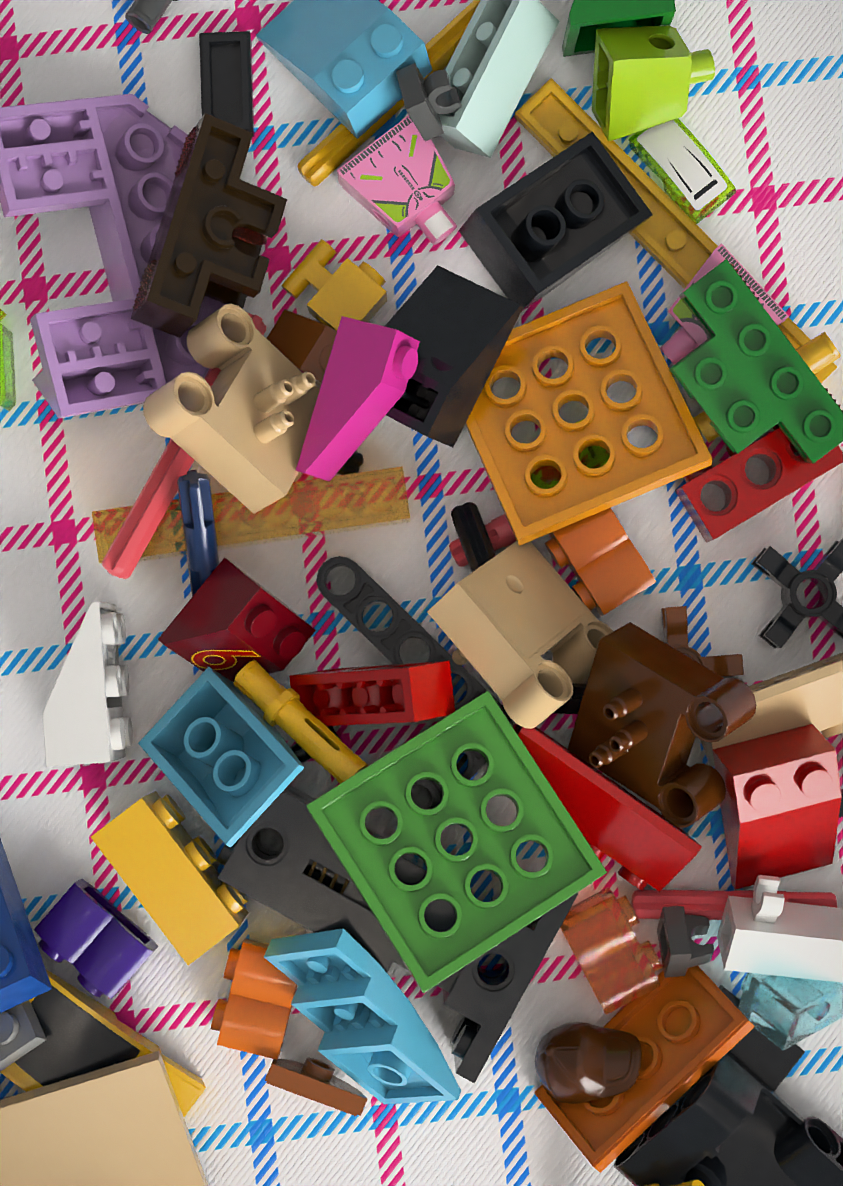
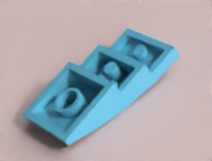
M344 928L271 939L264 958L298 985L291 1005L325 1032L317 1051L383 1104L453 1101L459 1099L461 1089L437 1042L411 1002L383 967Z

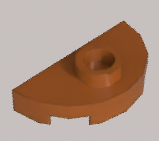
M282 1058L278 1060L273 1059L265 1078L267 1084L356 1117L357 1115L361 1116L368 1100L361 1091L334 1076L335 1069L332 1066L314 1058H306L304 1064Z

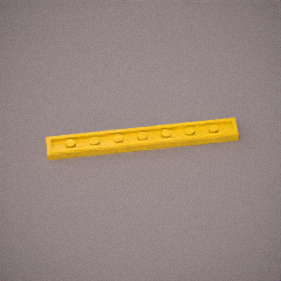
M550 78L515 112L514 118L553 157L593 131L653 214L629 234L685 289L718 246L613 140L608 141L601 127ZM789 317L778 325L795 350L811 341ZM832 362L816 373L815 376L822 383L837 366Z

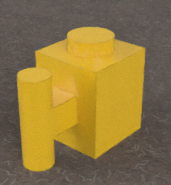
M321 239L283 282L281 287L293 298L297 299L308 285L312 286L317 293L307 303L309 314L320 323L336 331L342 316L369 322L387 302V291L382 288L386 283L385 279L366 262L363 261L357 266L348 258L332 275L324 267L337 252Z

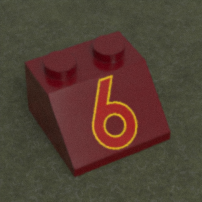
M224 557L158 640L204 672L210 667L230 681L235 682L234 679L238 672L253 660H256L268 674L284 671L292 659L300 653L305 643L316 630L280 599Z

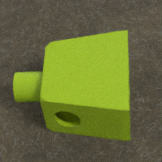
M670 25L603 28L596 30L591 110L607 140H616L682 117L687 111L689 85L714 79L715 63L712 53L709 49L690 52L677 29Z

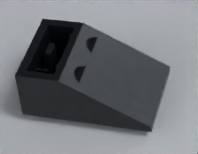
M437 265L385 325V327L397 329L420 341L417 350V369L408 380L405 393L386 416L428 438L453 448L524 306Z

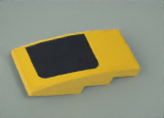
M46 969L52 989L29 1001L47 1040L0 1073L27 1092L160 1051V1048L154 1042L117 1020L114 1011ZM161 1053L183 1117H185L206 1089V1086L200 1077Z

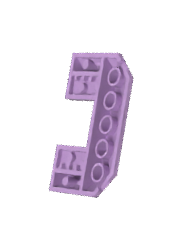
M133 94L0 107V203L4 218L89 207L113 301L35 313L30 318L43 369L32 381L58 418L143 404L150 394L184 372L197 373L205 378L210 368L203 367L195 361L188 350L186 338L191 328L223 305H226L204 296L197 320L180 338L131 319L188 134L174 125L170 128L148 112L149 106Z

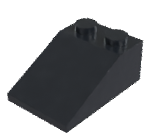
M592 131L476 208L459 232L505 296L524 306L523 311L648 220L653 214Z

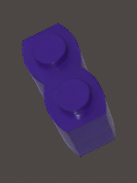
M84 879L74 882L34 928V931L41 938L38 942L39 947L50 958L59 963H62L64 959L70 962L80 973L77 976L79 983L96 997H101L105 994L112 999L159 947L138 925L122 914L102 893Z

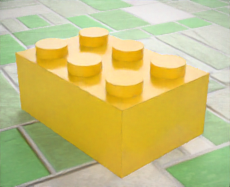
M154 791L140 798L92 835L91 839L186 964L190 965L241 925L249 913L244 907V904L249 900L246 894L218 879L220 874L212 865L217 860L216 855L201 836L198 835L192 839L181 824L186 817L173 798L168 794L161 798L157 791Z

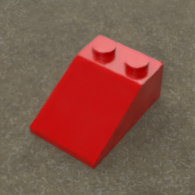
M813 724L712 749L715 769L722 776L726 786L725 799L720 806L731 883L735 890L755 885L758 875L782 878L833 864L842 798L836 749Z

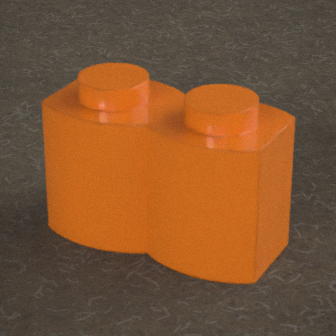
M611 508L549 533L551 539L544 543L557 566L562 569L568 565L576 576L578 583L572 586L575 594L590 611L596 609L601 617L656 583L654 576Z
M245 938L240 950L235 948L230 950L223 977L224 979L232 980L228 1001L218 999L211 1029L220 1031L217 1045L278 1060L297 984L264 958L269 944Z

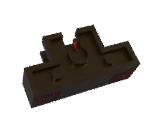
M205 113L187 137H185L186 141L183 143L184 147L180 160H178L179 164L176 166V172H174L175 179L147 268L144 270L145 274L142 276L143 280L140 282L141 286L138 288L139 292L136 294L135 304L132 306V320L180 338L197 320L204 296L226 305L234 304L243 309L247 296L254 298L260 293L270 260L261 255L259 256L261 247L267 243V236L272 238L278 232L287 199L240 179L253 133Z

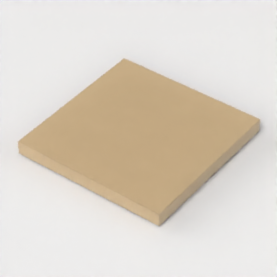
M160 1051L1 1099L0 1186H209Z

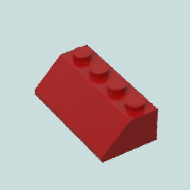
M517 724L514 728L598 859L601 861L606 854L622 866L617 873L639 890L643 891L647 884L660 892L702 848L690 834L680 827L670 824L660 813L592 765L567 750L565 746L538 727L530 729Z

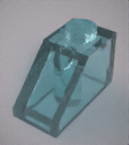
M747 973L742 981L741 990L743 993L738 1009L755 1026L754 1028L782 1050L791 1047L843 1018V983Z

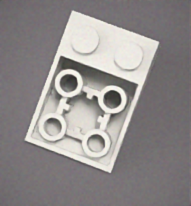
M105 602L90 603L42 712L46 767L112 762L126 757L125 748L132 747L133 745L131 717H123L122 696L129 695V673L127 665H119L118 645L125 644L126 626L123 613L116 614L115 604Z

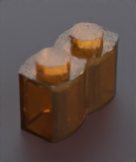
M609 887L573 905L560 927L605 1015L660 987L661 984L655 972L663 968L650 941L647 940L641 944L638 942L631 927L639 924L640 921L628 898L624 895L616 899Z

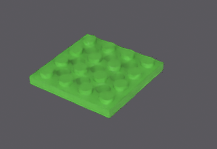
M489 690L306 805L308 812L423 993L608 873ZM476 751L485 758L487 772L482 778L468 780L459 773L457 759L462 753ZM420 780H432L441 788L442 801L437 807L422 809L413 802L411 789ZM496 796H505L512 800L517 811L514 822L507 826H498L492 823L486 813V806L490 799ZM384 808L394 814L397 828L390 837L384 839L375 838L367 831L365 819L371 811ZM460 825L468 830L472 840L468 852L455 856L444 850L441 845V833L446 827ZM532 841L542 846L546 854V862L540 871L527 872L518 865L516 852L520 844ZM414 854L424 861L426 875L420 883L406 885L397 878L395 863L403 855ZM479 871H490L499 878L501 891L496 900L482 902L474 897L470 888L471 879L474 874ZM443 900L454 908L456 919L450 930L436 932L428 927L424 919V912L429 903Z

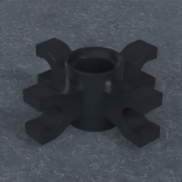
M843 539L832 544L813 570L803 572L792 566L771 546H768L767 549L763 548L751 565L781 587L783 607L758 636L774 649L777 647L782 648L804 618L818 617L843 639V606L836 601L837 589L834 583L843 572ZM804 580H810L815 583L820 593L818 603L811 609L801 605L797 598L798 586Z

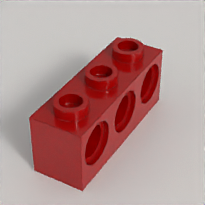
M776 424L772 427L774 429L773 432L758 441L755 440L738 454L731 452L726 447L725 449L730 455L728 459L714 467L711 465L684 476L686 484L676 489L675 492L707 543L843 463V452L839 445L814 464L805 462L803 458L793 453L790 448V441ZM749 458L761 459L768 466L769 477L765 484H755L748 479L745 466ZM715 484L723 490L726 499L725 505L720 511L709 510L702 503L701 491L704 485Z
M450 661L332 668L289 675L291 688L300 695L299 701L326 726L418 722L447 716L455 712Z

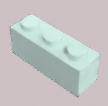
M480 0L445 69L448 73L451 87H456L461 107L449 114H439L444 134L440 136L455 149L491 158L560 22L539 0Z

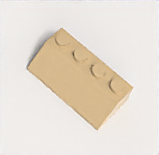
M843 652L749 686L756 700V712L752 719L717 742L700 741L709 765L715 767L712 749L809 724H813L821 731L825 738L843 733Z

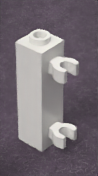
M757 876L753 898L728 895L717 934L724 970L843 983V908L784 902V894H777L780 878L774 876Z

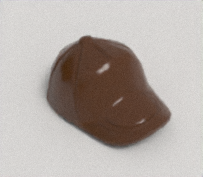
M569 1022L552 1029L541 1039L535 1053V1070L543 1088L556 1101L569 1104L584 1103L628 1091L635 1084L639 1076L642 1049L638 1038L628 1032L599 1027L584 1022Z

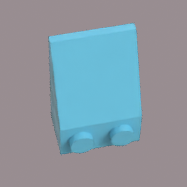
M293 0L256 34L257 39L357 139L403 98L396 71L414 63L423 78L432 71L425 43L397 15L378 0Z
M208 667L138 744L224 844L232 847L304 769V766L276 727L270 726L263 719L264 712L237 689L232 681Z

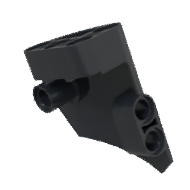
M729 1051L616 1158L614 1168L634 1186L649 1184L672 1186L690 1180H700L705 1186H843V1138L821 1119L814 1116L804 1119Z

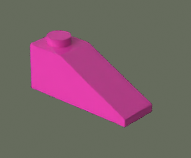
M344 316L341 317L295 471L330 482L405 393L408 380L417 369V350L420 341L397 329Z

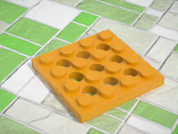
M627 281L512 329L465 423L519 546L712 465V456L672 373L668 370L669 367ZM596 338H606L615 345V350L610 356L598 359L589 355L586 347L589 342ZM548 358H560L565 361L568 369L559 378H546L539 372V366ZM504 377L513 378L521 385L518 393L508 399L499 398L491 391L493 384ZM624 381L630 383L635 388L636 394L628 402L617 403L607 396L608 388L615 382ZM577 401L584 404L589 412L584 420L578 423H568L559 416V411L564 404ZM530 421L538 425L541 432L533 442L520 443L511 436L513 428L520 422ZM637 426H648L656 432L657 440L647 448H638L629 442L627 438L628 433ZM589 446H600L608 452L610 457L602 467L588 468L581 463L579 456ZM542 466H552L561 474L558 484L548 489L537 487L532 482L531 477L534 471Z

